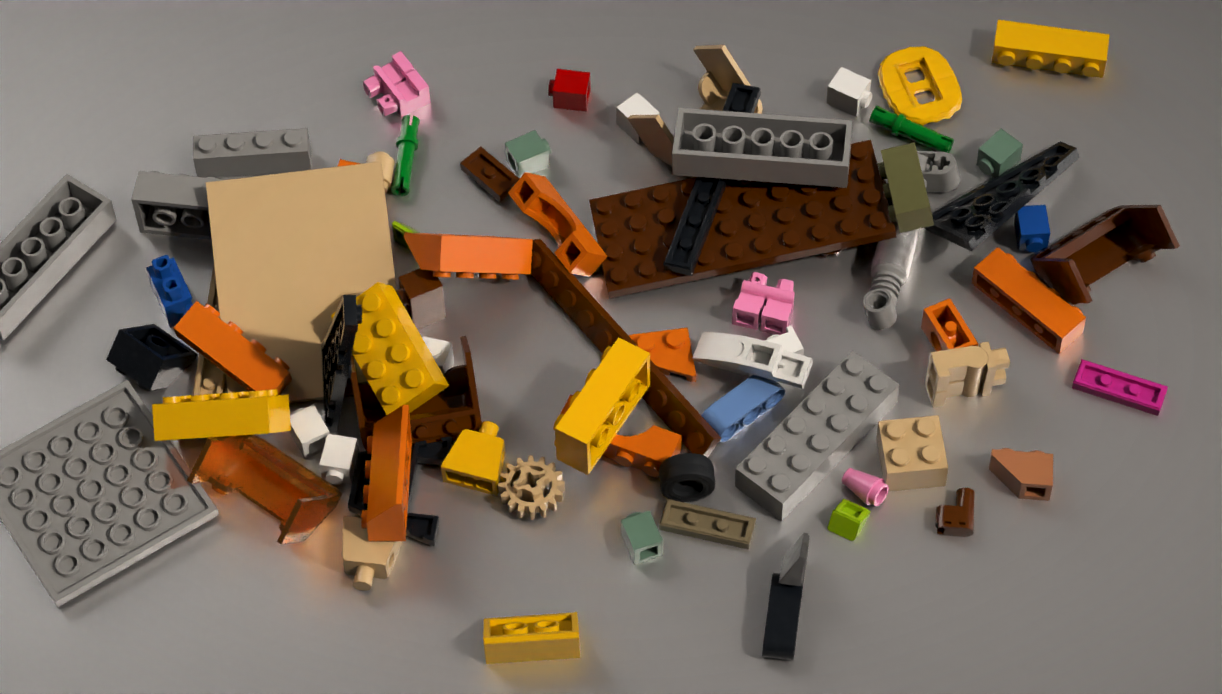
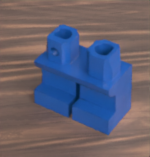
M168 255L153 259L152 266L146 267L150 286L171 328L180 321L193 304L190 291L174 257L169 258Z

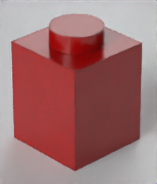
M557 69L555 80L550 79L548 96L553 97V108L587 112L591 92L590 72Z

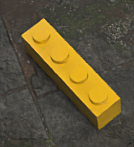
M998 20L991 63L1103 78L1110 34Z

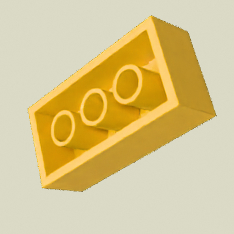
M377 282L356 297V305H361L362 323L358 324L352 354L386 415L402 405H409V413H411L449 387L447 380L393 286Z
M619 337L612 347L608 346L605 349L597 369H591L583 389L574 393L570 400L569 409L565 414H560L554 423V445L556 446L557 460L586 475L590 474L650 386L649 352Z
M278 389L162 397V404H152L154 441L291 431L289 395H278Z

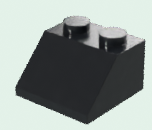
M150 324L119 329L106 360L115 366L116 371L130 376L137 381V385L146 391L167 388L196 359L198 354L157 325Z

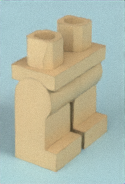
M988 341L980 343L979 347L967 346L931 352L925 385L932 407L944 406L946 398L959 395L973 397L981 393V397L991 394L992 386L1005 384V369L1010 366V359L1006 348L991 350Z

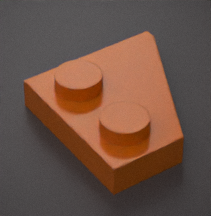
M688 327L629 335L639 348L650 353V360L664 375L669 376L671 372L687 377L689 382H696V371L692 359L693 354Z

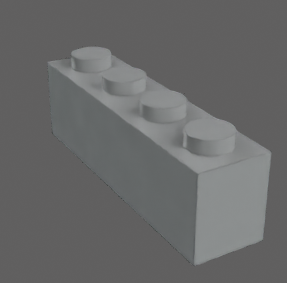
M308 128L193 136V161L197 177L220 178L311 170V146Z

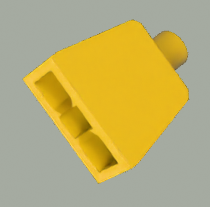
M483 421L479 432L469 429L462 430L441 465L443 482L498 496V484L501 483L500 474L503 472L505 460V442L502 438L496 437L499 431L498 425L490 421Z

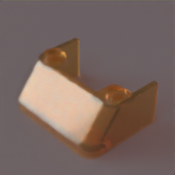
M256 435L207 438L187 479L191 484L209 482L212 484V489L222 495L239 492L279 519L281 522L278 527L281 534L277 542L281 545L305 541L333 511L342 496L339 489Z

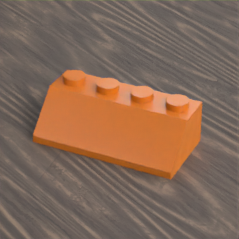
M404 232V239L420 269L433 271V277H451V272H456V277L474 278V273H479V278L496 279V274L501 273V279L519 280V274H531L533 239Z
M409 405L400 406L374 423L373 436L367 437V454L372 455L371 460H366L365 478L370 479L369 485H364L363 502L368 504L367 510H362L361 526L362 529H367L368 541H406L412 453Z

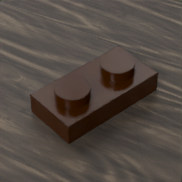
M479 147L460 162L461 170L499 202L509 196L508 192L520 179L482 147Z

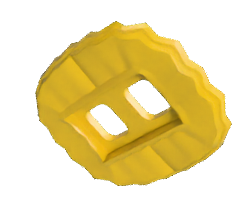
M925 46L908 47L891 53L881 62L877 73L880 88L882 89L883 97L887 100L889 107L893 109L895 114L906 115V119L924 126L930 122L950 119L956 111L960 110L963 99L959 83L947 60L938 51ZM921 70L925 79L910 83L905 73ZM930 91L935 100L919 104L915 94Z

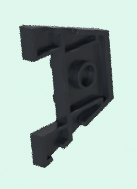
M449 436L442 437V441L427 443L426 440L415 442V445L412 446L406 536L430 546H435L439 517L409 513V507L418 463L442 465L453 446V437ZM367 451L358 452L348 501L349 511L361 516L362 510H367L368 504L363 502L364 485H369L370 479L365 478L366 460H371L372 454H367Z

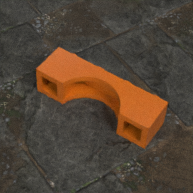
M525 172L508 192L524 214L538 221L550 232L558 245V249L554 254L570 274L591 277L608 257L545 176Z
M570 394L560 414H565L569 409L570 400L573 395ZM655 425L647 431L634 436L616 434L602 456L611 458L622 466H632L643 470L649 476L658 477L659 467L662 462L669 457L681 453L682 435Z

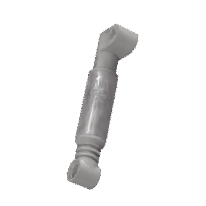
M917 151L927 192H950L959 186L960 174L956 159L952 154L947 152ZM892 200L889 201V205H893ZM894 222L897 238L878 241L871 267L873 281L870 291L863 298V306L870 326L879 330L891 327L897 320L895 308L900 287L906 283L920 232V229L900 233L897 222Z

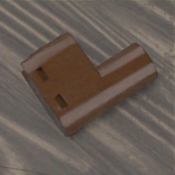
M959 488L956 491V506L941 505L936 507L935 526L937 534L958 537L973 535L975 499L973 489Z

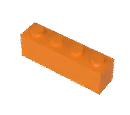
M997 247L974 267L971 284L1058 354L1083 334L1086 317L1082 311L1076 306H1071L1061 298V295L1055 289L1049 288L1041 282L1034 272L1028 271L1021 266L1011 254L1005 253Z
M196 301L175 325L174 331L178 338L247 391L278 389V395H280L292 380L288 371L290 367L282 359L275 357L273 360L265 353L267 350L261 343L255 339H252L251 342L242 336L244 332L231 321L226 324L218 318L220 313L207 303L203 306Z

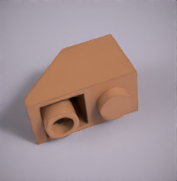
M1009 448L992 449L989 470L1019 499L1050 501L1053 487V454L1038 450L1023 452L1014 451Z

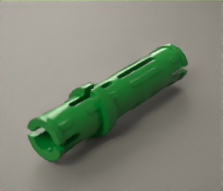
M875 106L869 119L870 123L891 131V134L894 136L906 137L938 152L949 153L954 143L953 138L906 119V115H897L880 106Z
M410 115L402 117L401 133L396 140L398 152L391 192L397 196L400 185L402 186L401 196H406L410 192L414 151L418 149L419 144L417 133L420 120L416 116H413L411 125H409Z

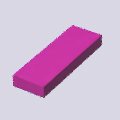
M1081 359L1072 389L1159 416L1168 386Z

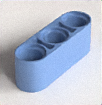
M752 375L710 405L701 416L721 437L720 442L723 443L776 406L782 400L786 391L777 381Z

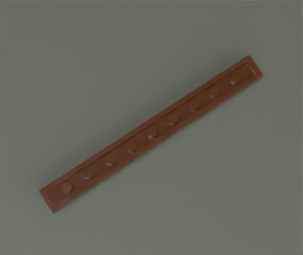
M534 239L531 275L603 354L608 346L612 347L618 337L638 347L577 278L568 272L541 239ZM650 360V386L642 398L674 433L682 435L683 444L692 453L709 457L721 437Z

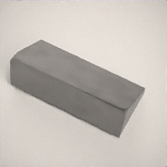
M803 533L783 558L779 578L780 584L802 586L804 583L810 537L808 533Z

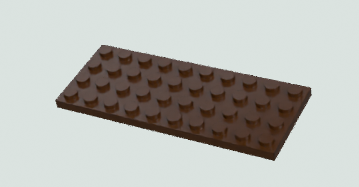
M871 140L851 144L847 188L729 179L692 276L666 271L663 264L697 177L589 200L597 242L608 256L602 262L609 299L897 238L894 222H891L889 204L885 198L883 182Z

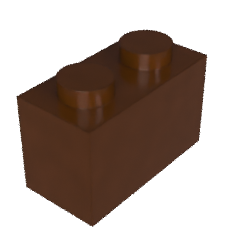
M419 268L398 277L400 289L396 290V293L417 330L446 319L443 285L438 277H433V271L421 270Z

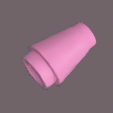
M849 468L842 477V484L868 506L872 504L879 506L888 494L889 486L885 484L882 478L854 470L853 468Z

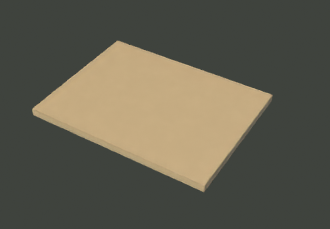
M381 161L206 182L220 319L226 324L229 321L236 324L244 332L242 334L243 337L250 342L252 339L257 340L266 348L267 351L265 353L273 360L275 357H279L290 367L288 371L292 380L280 394L289 395V404L323 400L321 345L333 320L331 315L337 311L343 295H356L357 297L377 282L391 285L395 291L397 290ZM354 358L358 383L367 382L366 377ZM226 374L228 393L247 391ZM348 379L344 397L354 396L351 379Z

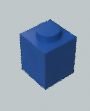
M1046 205L1023 206L1015 213L1014 219L1018 251L1038 252L1048 247L1050 238Z

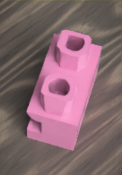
M402 51L394 54L392 62L385 66H373L374 75L363 81L364 91L369 98L383 93L384 96L376 101L379 111L384 117L396 111L403 117L431 103L428 84L417 70H414L413 65Z
M753 272L748 281L743 280L741 292L733 306L732 324L758 330L761 321L760 331L778 335L786 333V327L790 325L794 309V282L782 278L778 280L777 287L775 288L766 285L767 276L762 273Z

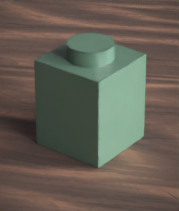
M1001 128L979 148L976 165L984 174L996 178L1020 162L1023 144Z
M533 130L505 143L506 161L515 175L521 178L525 172L534 174L548 168L551 149L545 138L541 139L536 130Z
M650 510L643 513H632L621 520V535L634 565L663 556V539Z

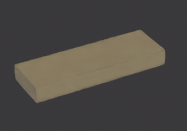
M666 499L659 530L749 550L756 518Z

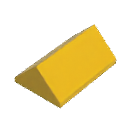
M577 612L484 618L483 640L486 664L580 658Z

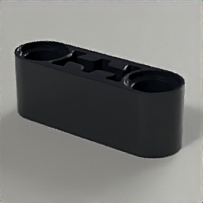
M773 573L762 657L794 660L803 584L802 586L780 584V574Z

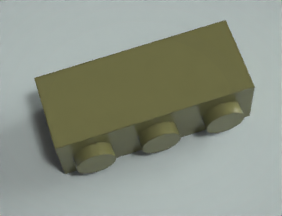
M915 142L881 150L883 162L878 163L882 180H888V183L883 184L885 198L893 202V205L888 206L891 222H897L900 233L933 226L932 212Z

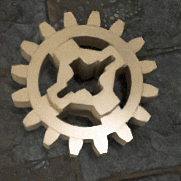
M529 455L528 462H523L519 457L517 458V466L507 464V473L500 474L501 483L498 484L499 494H501V503L507 504L509 513L518 510V518H522L525 513L529 514L531 520L535 519V513H540L545 518L547 517L546 510L548 508L555 512L557 510L556 502L563 501L565 482L562 481V471H556L554 462L545 465V457H541L538 462L534 461L533 455Z

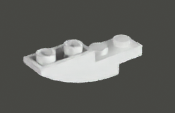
M702 332L692 358L693 361L747 377L753 374L801 389L804 388L813 364L811 357L783 350L782 345L752 337L719 332Z

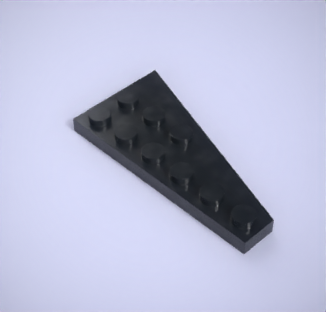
M1061 141L936 210L932 213L934 225L924 229L972 252L1079 159L1077 148Z
M343 295L321 345L324 423L330 433H337L345 387H347L348 379H351V356L355 335L358 331V324L362 323L361 305H356V295Z

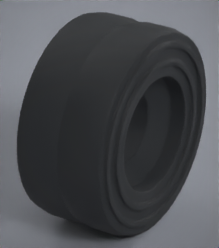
M696 453L674 455L663 461L659 467L660 489L663 496L667 499L680 502H694L706 498L715 489L714 466L712 461L704 455Z

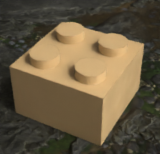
M939 415L878 421L876 442L882 477L885 484L889 486V491L946 486L948 463Z

